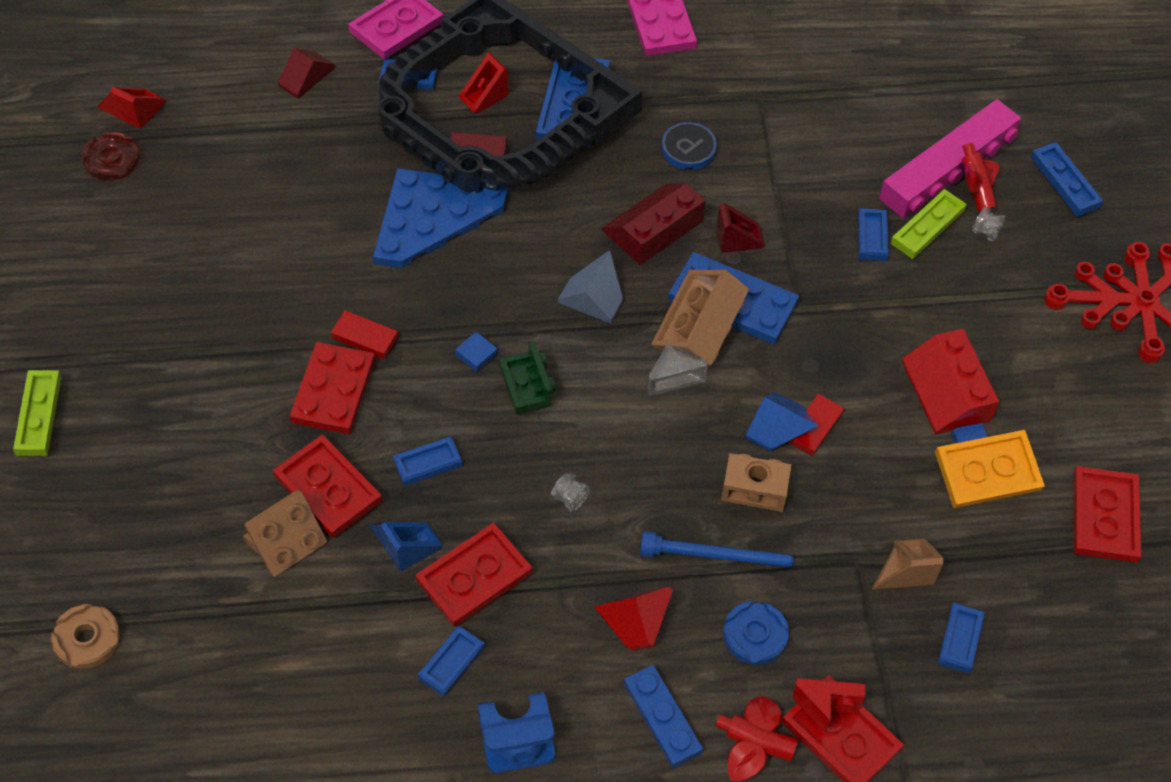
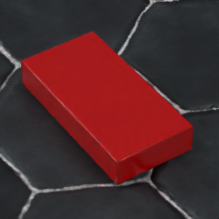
M345 310L332 329L331 338L362 351L374 353L375 356L385 359L398 339V331Z
M817 394L806 411L818 426L788 441V443L813 457L843 415L845 408Z

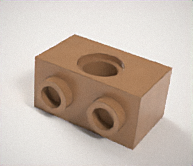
M729 453L721 501L783 512L792 464L783 463L776 459L764 460L753 458L748 454ZM751 478H758L761 482L753 481Z

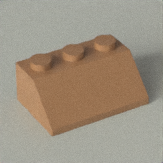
M689 270L651 346L692 365L711 366L719 354V349L726 335L732 328V323L738 311L744 304L749 288L727 270Z

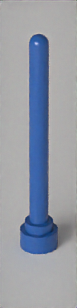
M643 531L640 548V556L653 558V555H660V552L782 567H791L794 564V558L789 554L663 540L662 536H656V532Z

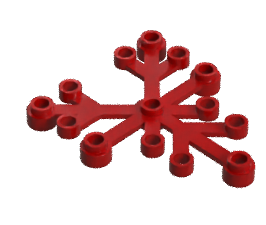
M1135 242L1128 246L1124 254V260L1129 266L1134 268L1136 285L1123 276L1124 271L1119 264L1111 263L1107 265L1103 274L1106 281L1114 283L1126 293L1117 292L1094 274V266L1091 263L1081 262L1075 270V277L1080 281L1086 282L1096 291L1068 290L1063 284H1054L1047 289L1044 302L1047 307L1053 310L1064 309L1068 302L1100 303L1095 309L1084 311L1081 324L1087 329L1096 328L1100 320L1118 304L1129 305L1123 311L1118 310L1114 312L1110 325L1115 330H1125L1129 322L1135 316L1141 314L1144 340L1138 348V355L1147 363H1156L1161 359L1165 346L1163 341L1157 337L1154 315L1171 327V312L1160 304L1159 295L1171 286V255L1165 253L1171 254V244L1165 243L1161 245L1157 253V257L1162 264L1163 276L1151 287L1149 286L1146 267L1150 256L1149 248L1143 242ZM1087 317H1091V318H1093L1095 321H1091V320H1089Z

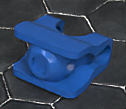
M544 692L529 694L530 708L523 717L518 719L503 718L498 714L495 703L492 701L478 704L485 755L491 772H508L550 764L554 761V727Z

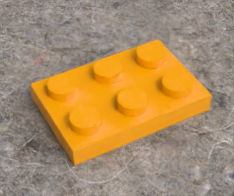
M1025 430L940 446L935 450L953 509L1042 491L1045 487Z

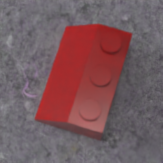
M964 329L937 334L902 358L901 362L935 435L953 431L954 428L992 421L999 400Z

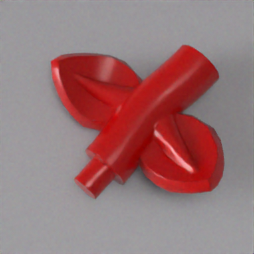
M973 143L963 145L965 157L961 159L965 168L966 185L970 194H973L977 211L997 206L992 185L1000 165L994 161L983 159L981 152L976 153Z
M759 696L749 701L744 709V718L736 714L732 718L722 714L718 716L715 727L727 731L726 737L737 741L731 747L728 755V775L731 782H742L758 775L765 768L767 755L789 762L794 755L798 739L774 732L778 729L782 720L781 710L775 702L767 697Z

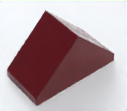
M293 48L278 81V86L299 99L334 70L335 64L315 51Z
M725 203L719 205L716 234L721 253L755 250L765 246L758 222Z

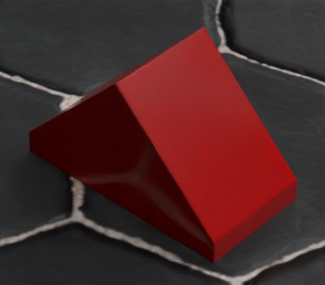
M487 53L458 97L474 113H480L508 97V69L491 53Z

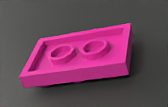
M386 0L350 22L348 29L353 36L385 60L440 25L444 14L426 0Z
M626 0L645 56L696 49L697 39L683 0Z

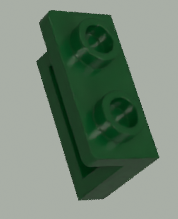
M535 342L528 343V352L499 358V367L516 414L551 406L552 394L556 392L555 383L552 375L547 376L546 374L547 364L543 351L538 352Z

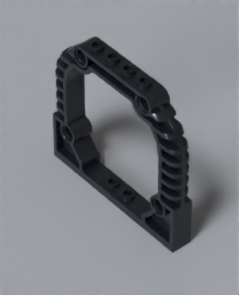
M507 0L468 1L442 19L441 29H435L431 32L430 37L422 38L417 46L412 45L405 54L400 53L396 56L395 61L389 63L386 67V71L380 78L379 85L380 102L378 110L381 129L386 137L390 140H395L403 146L407 153L415 155L422 160L426 167L438 172L446 182L453 183L465 192H475L482 187L496 190L497 185H505L510 189L521 187L523 183L530 185L537 183L539 178L548 177L555 168H560L567 159H572L579 150H584L588 143L592 142L594 145H598L642 111V90ZM518 38L537 50L542 56L549 58L553 62L556 60L561 69L568 72L572 71V75L581 81H585L587 84L586 95L578 96L572 101L571 116L532 145L516 153L493 156L478 146L460 147L415 114L413 99L408 95L419 80L425 79L432 71L438 70L461 53L467 55L478 54L484 49L485 45L511 44Z

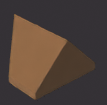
M925 538L894 541V548L872 590L934 585L943 566V557Z

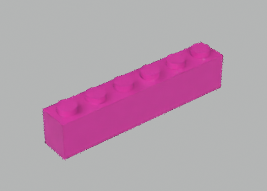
M996 99L885 179L879 199L903 219L912 212L917 213L928 200L934 199L950 184L955 185L965 174V168L961 159L965 157L963 145L973 143L976 153L981 152L983 159L988 156L993 157L1001 146L1005 143L1010 144L1016 139L1019 134L1018 127L1022 118Z

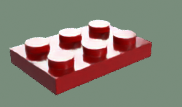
M316 342L289 416L290 422L350 435L375 362V354Z
M323 434L272 470L274 477L290 494L296 490L302 492L317 523L332 539L382 502V495Z
M1076 466L1073 472L1074 554L1138 563L1141 558L1139 474Z
M493 522L417 573L415 579L451 625L456 627L533 574V568Z
M828 675L823 681L835 680L830 675ZM798 704L781 721L843 782H870L904 747V744L863 706H861L860 710L848 713L839 712L835 708H831V720L827 731H823Z

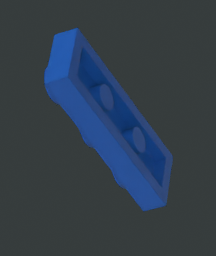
M1057 142L1033 150L1030 158L1077 217L1101 207L1103 203L1101 197Z
M654 665L624 678L623 684L672 769L702 754V746Z

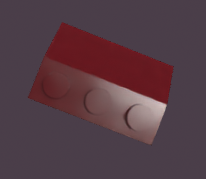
M687 183L665 184L603 226L602 231L633 260L642 265L703 222L706 200Z

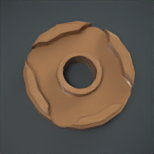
M82 604L70 608L62 614L55 623L56 627L51 634L53 650L65 665L75 669H90L103 664L114 654L119 645L121 633L116 618L108 609L92 606V604ZM82 631H94V636L89 641H77V637Z

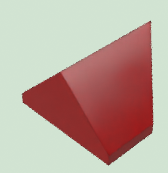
M112 87L111 92L97 108L141 129L165 104L166 99L145 88Z
M670 587L655 589L594 606V608L628 649L633 651L653 647L673 589Z

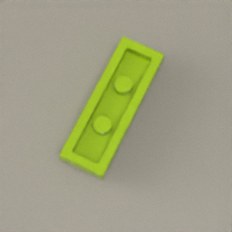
M942 190L892 237L890 244L911 259H914L965 211L967 204L947 190Z
M28 370L13 447L16 456H48L61 383L59 371Z

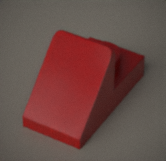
M797 678L792 698L823 731H827L831 720V708L845 713L861 709L865 699V684Z

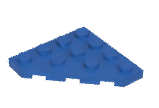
M398 168L374 251V264L403 268L411 264L412 259L425 252L427 255L445 245L446 240L457 234L462 236L480 226V222L490 216H493V218L504 212L508 187L497 185L496 190L482 187L475 192H465L453 183L446 182L440 174Z

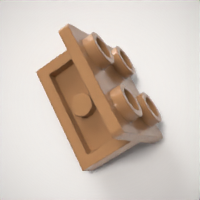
M299 490L294 491L247 521L244 525L248 532L243 536L246 543L261 556L267 569L273 576L279 575L327 542L308 503Z

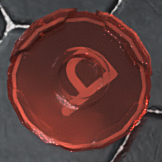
M120 132L102 134L103 137L98 139L94 137L83 148L81 157L86 172L91 177L101 181L123 179L133 173L139 164L140 154L137 145L130 136Z

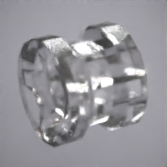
M984 207L973 226L972 232L977 235L982 233L987 236L989 241L993 242L1001 231L1006 216L1002 214L995 215L991 212L990 208Z
M566 472L555 483L551 491V497L556 501L561 500L564 502L565 508L573 512L585 501L590 492V487L585 483L577 482L575 475L571 472Z

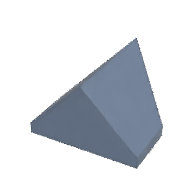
M610 250L569 279L558 298V303L610 324L612 323L623 303V296Z

